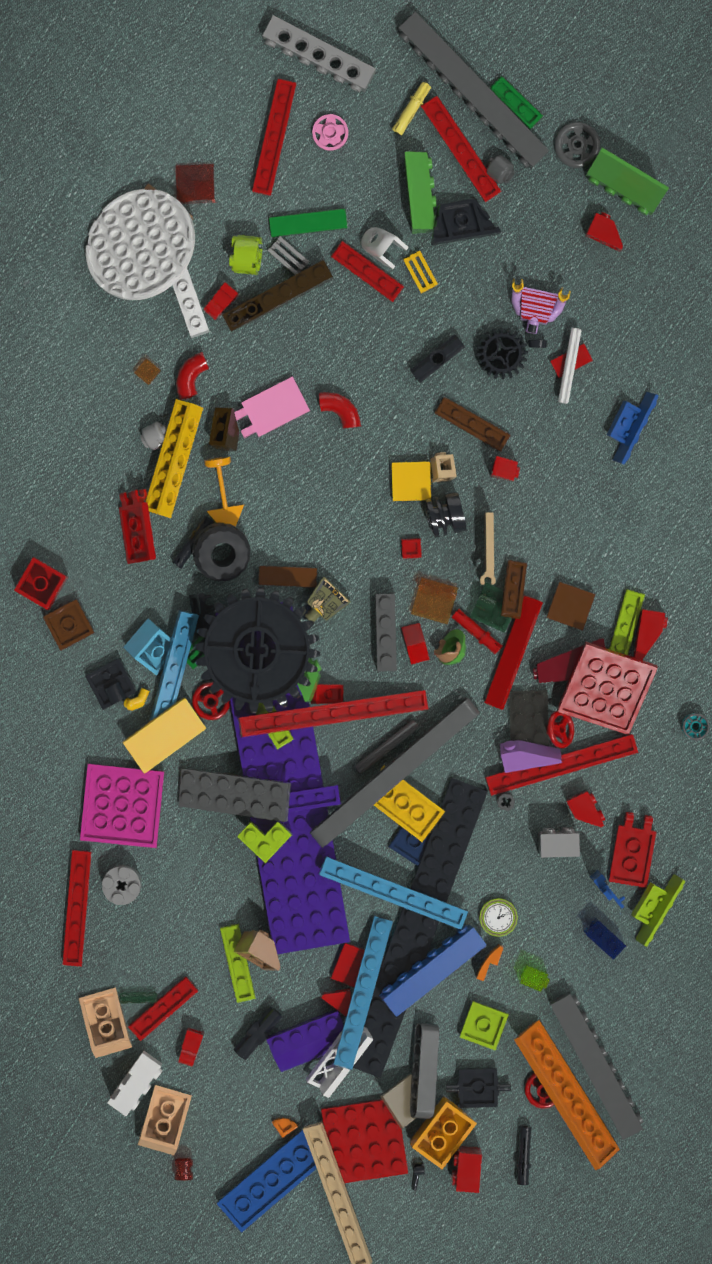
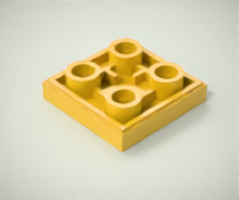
M430 462L392 463L393 501H423L431 498Z

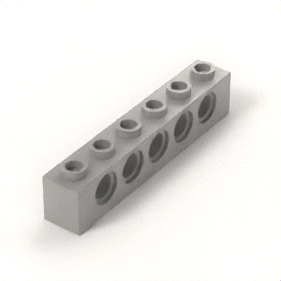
M274 15L262 35L266 45L275 48V46L281 48V52L285 55L298 57L299 62L307 66L311 64L316 67L318 72L324 75L326 73L333 75L335 81L342 84L346 82L350 84L351 89L359 93L360 91L366 92L376 72V68ZM281 34H288L290 38L287 42H281L279 36ZM302 42L307 47L304 51H299L296 49V45ZM317 51L324 54V57L320 60H316L313 57V54ZM333 60H338L341 66L333 69L330 63ZM350 69H355L358 75L351 78L347 75V72Z

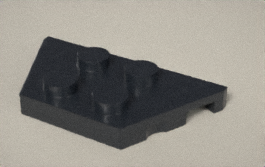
M476 199L440 204L437 208L431 245L498 235L501 233V229L493 225L489 220L490 216L486 211L482 210L481 205Z

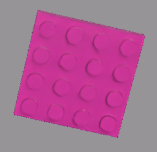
M88 764L80 840L157 848L165 771L149 770L144 774L141 769Z

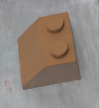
M262 930L244 931L234 952L263 970L279 971L281 968L275 943L272 939L268 938L269 934Z

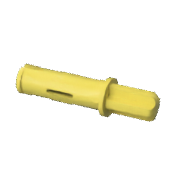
M422 82L414 96H410L411 100L392 128L395 133L402 136L420 105H423L422 102L431 89V86L426 82Z

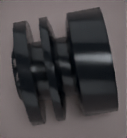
M458 492L446 494L445 504H441L438 496L435 497L436 506L432 505L431 498L426 499V517L429 528L435 538L440 537L439 528H442L443 534L446 536L447 526H451L454 533L467 531Z

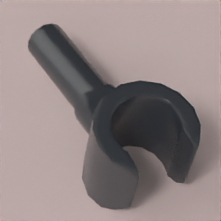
M416 1164L414 1166V1182L412 1187L414 1191L417 1190L419 1175H425L424 1164Z

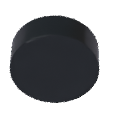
M528 340V346L531 348H546L547 340Z

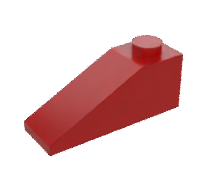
M641 609L634 658L643 660L663 632V628L666 629L668 617H665V613Z

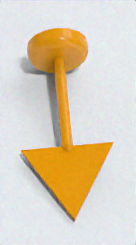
M225 456L204 460L205 467H216L223 505V508L208 510L207 512L216 523H226L236 527L244 504L227 506L221 466L231 463V457Z

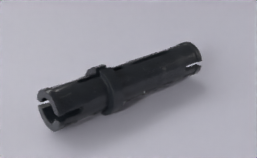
M206 515L203 516L198 526L192 529L191 532L193 533L172 561L173 564H176L181 569L192 554L195 538L202 529L214 523L212 519Z
M520 1126L519 1156L516 1167H518L517 1185H529L532 1127Z

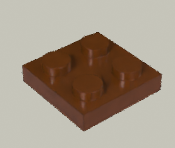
M77 599L43 616L60 651L95 633Z

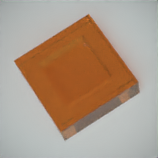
M146 358L134 373L146 384L150 385L161 370Z

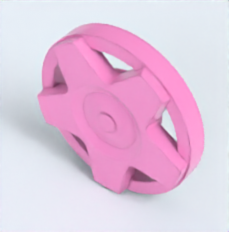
M324 115L313 126V139L324 150H337L348 139L347 124L337 115ZM326 119L325 124H319L322 120ZM335 119L339 120L343 125H337ZM315 132L320 134L319 141L316 138ZM345 134L343 141H341L340 136ZM331 143L334 147H326V145Z

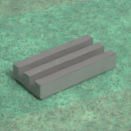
M281 236L268 250L272 256L294 275L300 273L309 263L305 257ZM282 243L286 248H288L294 255H296L304 263L301 265L282 247H280L279 244ZM278 249L284 256H286L292 263H294L298 267L297 271L292 266H290L284 259H282L276 252H274V250Z

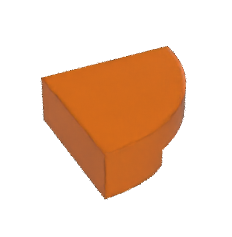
M277 1118L272 1121L282 1138L298 1128V1125L288 1118Z

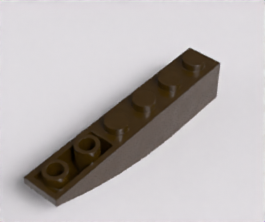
M322 260L222 314L232 332L292 302L334 278L325 261Z

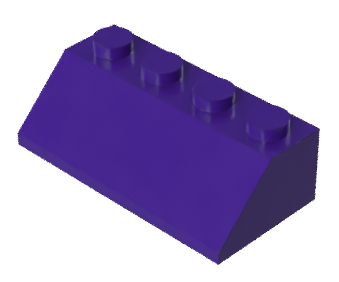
M335 1009L269 1035L266 1040L280 1071H286L323 1056L342 1032L344 1022L340 1012Z

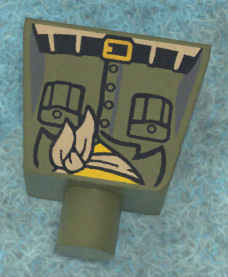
M323 577L307 601L312 608L305 617L315 622L322 616L327 621L347 606L350 601Z

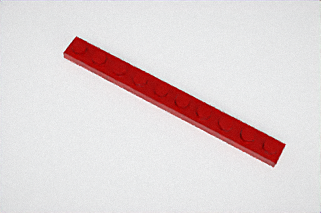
M423 690L240 717L238 722L241 738L423 711L429 708L426 691Z

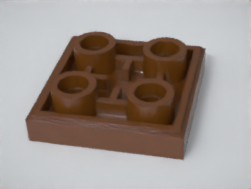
M559 582L546 618L583 631L596 594Z

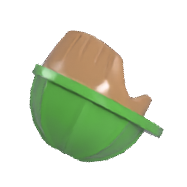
M454 629L444 639L440 640L439 648L433 652L441 663L453 665L460 663L466 656L465 634L463 631Z

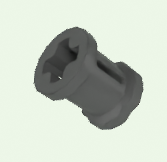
M502 793L498 796L497 804L501 810L509 811L514 807L515 800L511 794ZM503 797H505L506 799H511L509 801V806H506L505 804L501 805V803L503 802Z

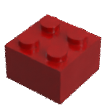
M33 557L14 591L46 610H50L68 576Z
M460 1146L453 1155V1163L456 1166V1170H452V1185L455 1186L458 1192L479 1193L482 1163L481 1148Z

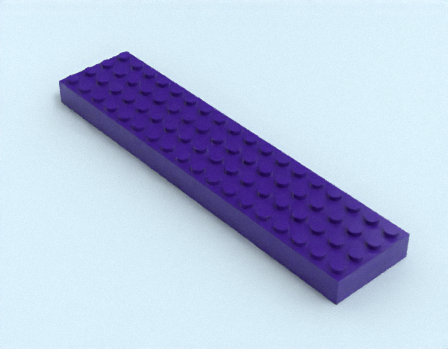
M257 631L256 647H251L250 649L251 653H255V669L257 670L259 669L260 654H265L266 651L265 647H260L261 631ZM252 633L244 638L240 648H246L247 643L251 644ZM266 634V644L270 646V650H276L272 637ZM240 651L242 660L250 667V656H246L245 651ZM270 653L269 657H265L264 668L272 663L276 653ZM298 684L296 687L301 697L295 698L287 693L288 706L283 707L277 700H273V706L277 712L310 707V703L305 702ZM232 697L230 699L243 776L290 782V792L324 787L314 727L290 730L289 732L294 740L277 750L268 734L241 738L238 718L254 716L256 714L251 712L248 702H245L241 710H236V698ZM327 807L288 812V821L280 822L292 832V836L266 863L257 856L271 939L275 943L277 955L350 942L341 883L319 875L325 856L336 860L334 842L332 840L322 848L309 833L329 815ZM251 817V821L265 834L277 822L276 820Z

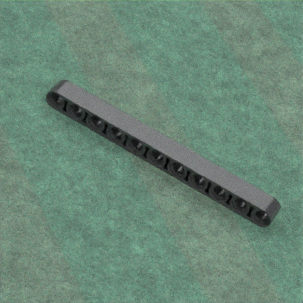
M468 697L462 700L309 833L322 848L472 721L480 711Z

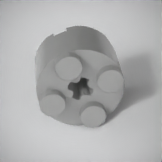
M117 865L111 868L102 881V890L105 897L116 905L131 903L139 895L142 888V879L139 872L128 865ZM119 880L126 882L125 889L118 887Z

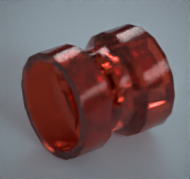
M175 1159L174 1166L178 1169L174 1173V1179L178 1181L193 1180V1172L190 1169L193 1166V1159Z

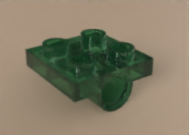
M485 582L470 618L505 633L512 618L501 616L504 590Z

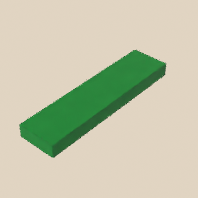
M345 209L269 218L271 238L348 229Z

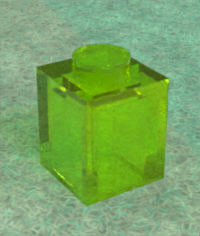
M526 963L519 982L541 992L543 988H547L550 978H548V972Z

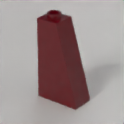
M604 638L589 642L605 648ZM584 645L536 663V668H533L534 679H537L538 683L568 681Z

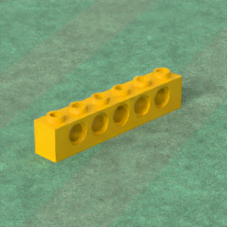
M178 399L175 400L146 499L149 512L168 518L172 517L203 407Z

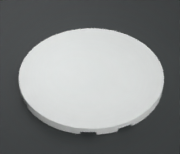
M139 189L127 192L111 201L102 210L103 212L98 219L94 220L88 234V244L86 245L88 269L97 284L117 298L142 300L162 293L181 277L193 255L195 230L191 216L176 198L166 192L156 189Z

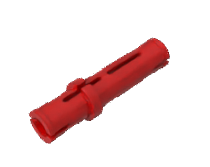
M460 608L451 617L479 641L480 645L483 644L494 655L503 646L490 635L489 631L486 632Z

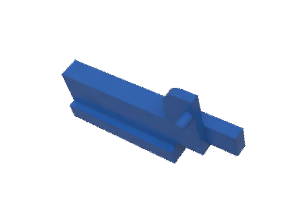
M599 870L594 872L590 878L609 901L613 898L621 908H624L621 902L625 897L622 896L618 899L604 882L606 879Z

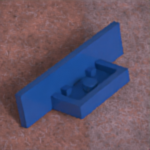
M646 392L639 408L627 401H623L606 434L621 443L613 461L625 465L626 461L630 458L631 451L639 440V435L647 424L652 409L656 406L659 397L657 394Z

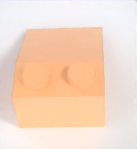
M116 988L79 998L91 1050L95 1058L132 1048Z
M155 1085L137 1145L175 1155L192 1095Z

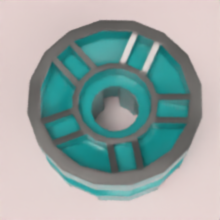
M692 713L684 717L681 728L684 735L689 739L700 740L707 736L710 725L705 716ZM694 723H698V730L692 729Z

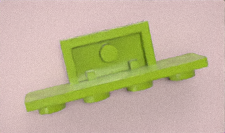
M673 874L664 890L650 882L631 916L644 923L635 940L646 947L648 946L667 912L673 906L677 895L683 889L685 880Z

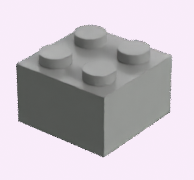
M562 827V831H555L554 828H543V831H538L539 855L541 858L580 857L579 833L573 827Z

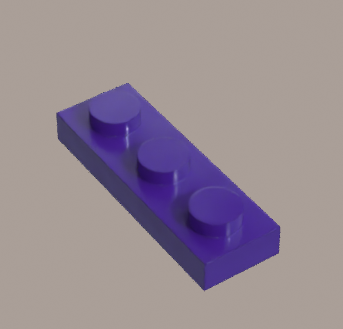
M338 785L290 792L288 812L340 805Z

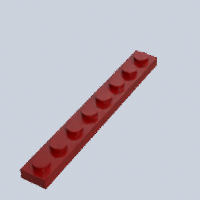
M630 734L562 754V763L508 773L504 771L487 776L486 780L490 794L493 796L639 752L634 735Z

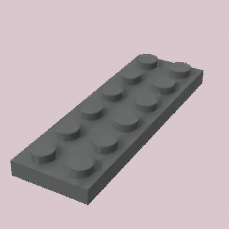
M182 768L179 807L286 822L288 821L291 783Z

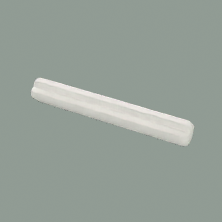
M578 328L571 329L558 398V402L567 404L570 397L581 336V329Z

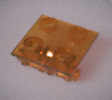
M421 577L411 614L448 625L458 588Z

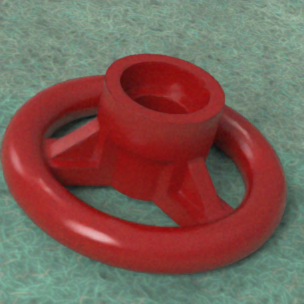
M214 682L200 685L195 690L192 698L195 712L206 720H217L223 717L230 707V701H228L220 712L217 711L218 698L224 693L222 689L215 694L200 695L203 690L210 688ZM209 698H214L215 703L213 705L208 703ZM198 701L203 702L206 708L211 709L212 714L204 713L200 709Z
M555 711L549 718L547 734L556 747H568L574 738L573 720L571 716ZM558 716H563L560 722H554ZM567 723H568V727H569L568 738H567L566 733H565V732H566V725H567Z
M533 1073L525 1084L527 1100L537 1108L545 1109L554 1106L552 1100L545 1103L549 1095L547 1092H540L543 1086L535 1080L537 1076ZM531 1084L537 1088V1095L540 1097L539 1102L531 1095Z

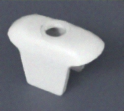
M378 227L368 229L361 240L362 248L391 269H394L395 265L383 256L391 243L406 251L409 248L394 234ZM378 234L377 239L371 243L373 237Z

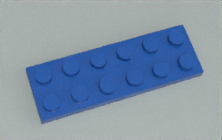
M303 1129L217 1202V1205L241 1233L317 1169Z

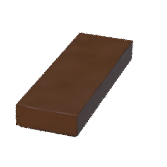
M512 560L507 562L501 616L520 619L527 563Z
M259 567V585L316 587L317 568Z

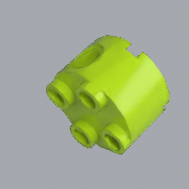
M233 236L232 247L234 248V254L230 255L229 266H232L234 273L258 275L262 260V249H259V244H262V237Z

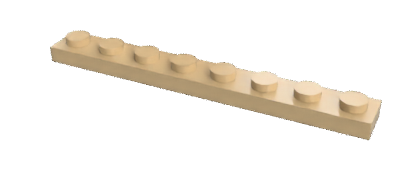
M319 1122L304 1126L303 1132L351 1264H372L369 1250L323 1123Z

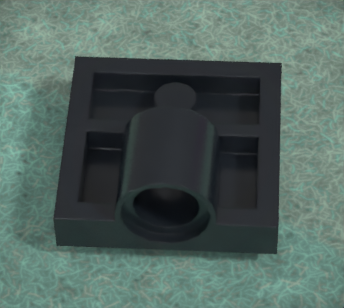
M120 658L85 676L102 710L137 692Z

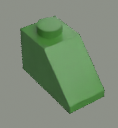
M309 658V663L318 668L317 672H305L304 674L311 682V685L304 686L298 683L305 702L312 701L321 677L319 671L322 668L317 659L314 660V658Z

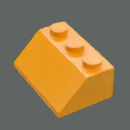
M443 1096L435 1107L433 1118L426 1119L409 1142L414 1150L443 1169L477 1123L461 1108Z

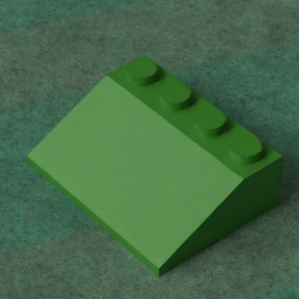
M604 148L600 150L586 174L590 183L598 186V184L603 186L605 192L612 196L618 195L623 203L629 206L633 204L638 207L637 211L646 216L653 214L669 189L666 185Z

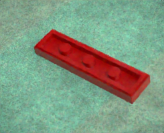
M343 241L331 256V258L392 303L404 288L403 285Z
M185 976L131 1023L128 1028L142 1041L199 990Z

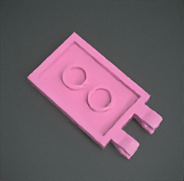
M292 376L242 402L244 408L236 411L235 416L236 420H239L248 415L252 423L251 426L241 430L244 438L254 433L261 437L306 414L310 410Z

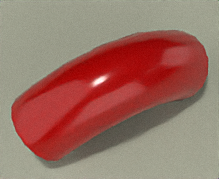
M199 352L187 359L178 371L176 387L179 400L181 401L198 394L195 386L196 378L200 373L209 369L203 352Z
M319 393L321 412L332 411L336 413L341 419L342 429L361 427L357 408L348 398L338 393Z

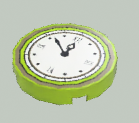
M495 898L483 905L479 919L485 932L492 936L501 937L513 931L517 925L518 916L511 902Z

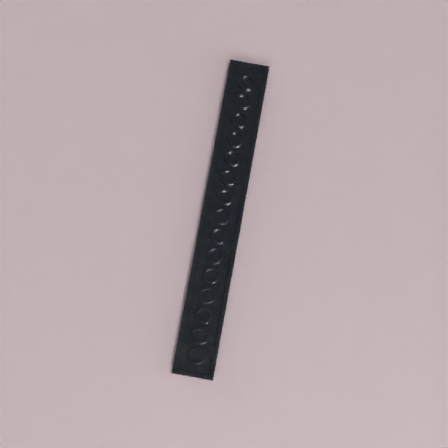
M454 778L451 779L441 808L446 812L432 829L410 889L447 902L488 793L487 790ZM403 907L378 974L364 1025L371 1034L373 1041L354 1064L353 1068L381 1078L406 1010L396 1017L379 995L386 986L393 985L401 974L412 970V966L416 962H422L426 958L439 921Z

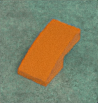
M497 945L486 956L478 969L476 979L484 981L490 963L498 965L504 948L503 945Z

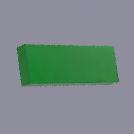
M502 76L490 87L494 94L529 130L543 117Z

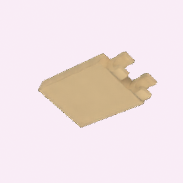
M494 513L484 514L485 573L480 577L481 585L485 584L484 579L486 577L491 579V585L495 584L496 581L494 577Z

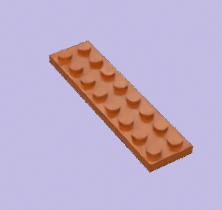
M537 1020L517 1036L514 1041L595 1170H598L620 1149L540 1020Z

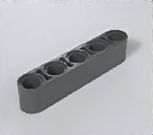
M418 1023L415 1028L410 1115L412 1118L432 1119L434 1116L439 1047V1026L437 1024Z

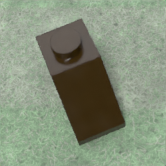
M215 407L209 445L220 451H237L240 432L234 409Z

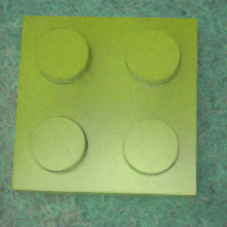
M472 1000L459 1037L496 1051L509 1014Z

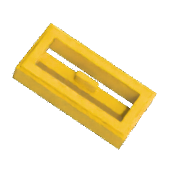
M421 251L403 259L421 294L438 285ZM416 257H419L429 278L432 281V284L429 285L423 271L421 270L416 260ZM409 261H413L426 287L422 288Z

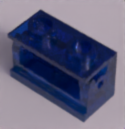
M597 918L583 931L613 960L626 947L625 943Z

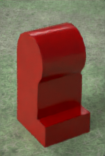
M225 282L203 311L214 320H217L239 294Z
M188 1027L178 1063L193 1067L205 1032Z

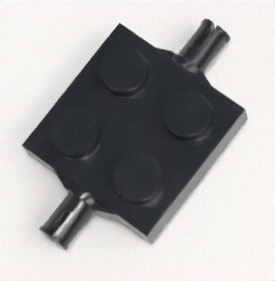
M459 1068L457 1084H446V1093H458L460 1108L498 1107L500 1091L511 1092V1083H499L497 1068Z

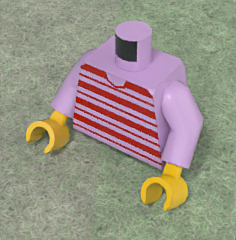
M515 279L512 280L511 302L515 313L520 316V320L528 321L526 332L531 334H537L539 324L547 325L548 322H553L562 313L566 300L569 299L571 294L569 290L567 295H563V287L560 289L559 294L526 288L524 287L523 279H521L520 285H515Z

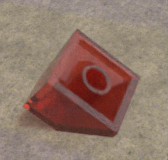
M214 164L176 165L177 200L181 204L216 203Z

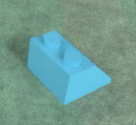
M147 619L123 648L134 659L157 675L164 668L171 637L154 622Z

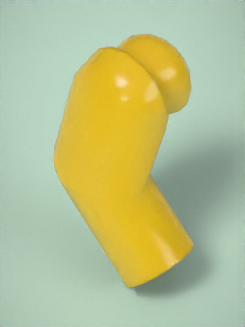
M141 687L137 697L124 700V707L131 711L143 707L150 691Z

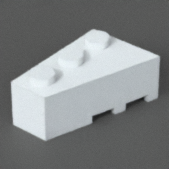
M143 1051L111 1095L108 1104L124 1116H127L131 1109L134 1111L140 1103L138 1100L142 1094L146 1095L151 1088L149 1084L153 1078L157 1079L163 1071L160 1069L162 1063L146 1051Z

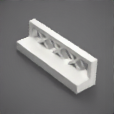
M365 1027L354 1064L373 1041L371 1034ZM342 1032L306 1078L307 1083L318 1087L323 1096L328 1098L350 1071L333 1064L326 1066V1062L336 1056ZM324 1073L320 1081L314 1079L316 1075Z

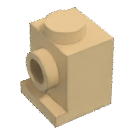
M440 452L430 459L433 474L432 483L451 481L457 477L453 454L447 455L446 452Z

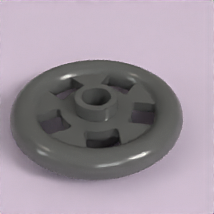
M572 122L562 127L556 135L554 143L555 152L560 161L565 165L573 168H582L590 165L596 159L600 151V139L597 132L590 125L583 122ZM573 130L576 135L568 139L566 134ZM583 131L590 136L587 140L580 136ZM576 141H579L581 143L580 148H576L574 146V143ZM563 144H568L569 152L564 153ZM587 145L593 146L590 154L585 152ZM573 154H581V160H573Z

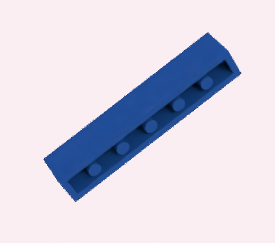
M470 924L464 925L462 929L457 930V934L452 938L448 937L445 939L441 947L437 950H431L427 954V958L422 962H416L412 966V970L401 974L393 985L386 986L379 996L397 1017L487 945L474 927Z

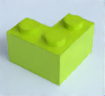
M251 821L237 837L266 863L292 836V832L280 821H277L265 834Z

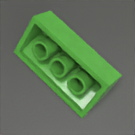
M408 151L404 153L412 234L433 232L436 218L433 207H436V196H432L431 188H434V177H430L429 169H432V158H428L427 152Z

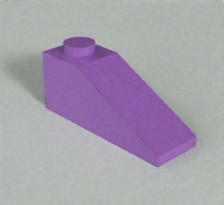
M521 740L500 743L505 773L562 763L561 750L558 748Z

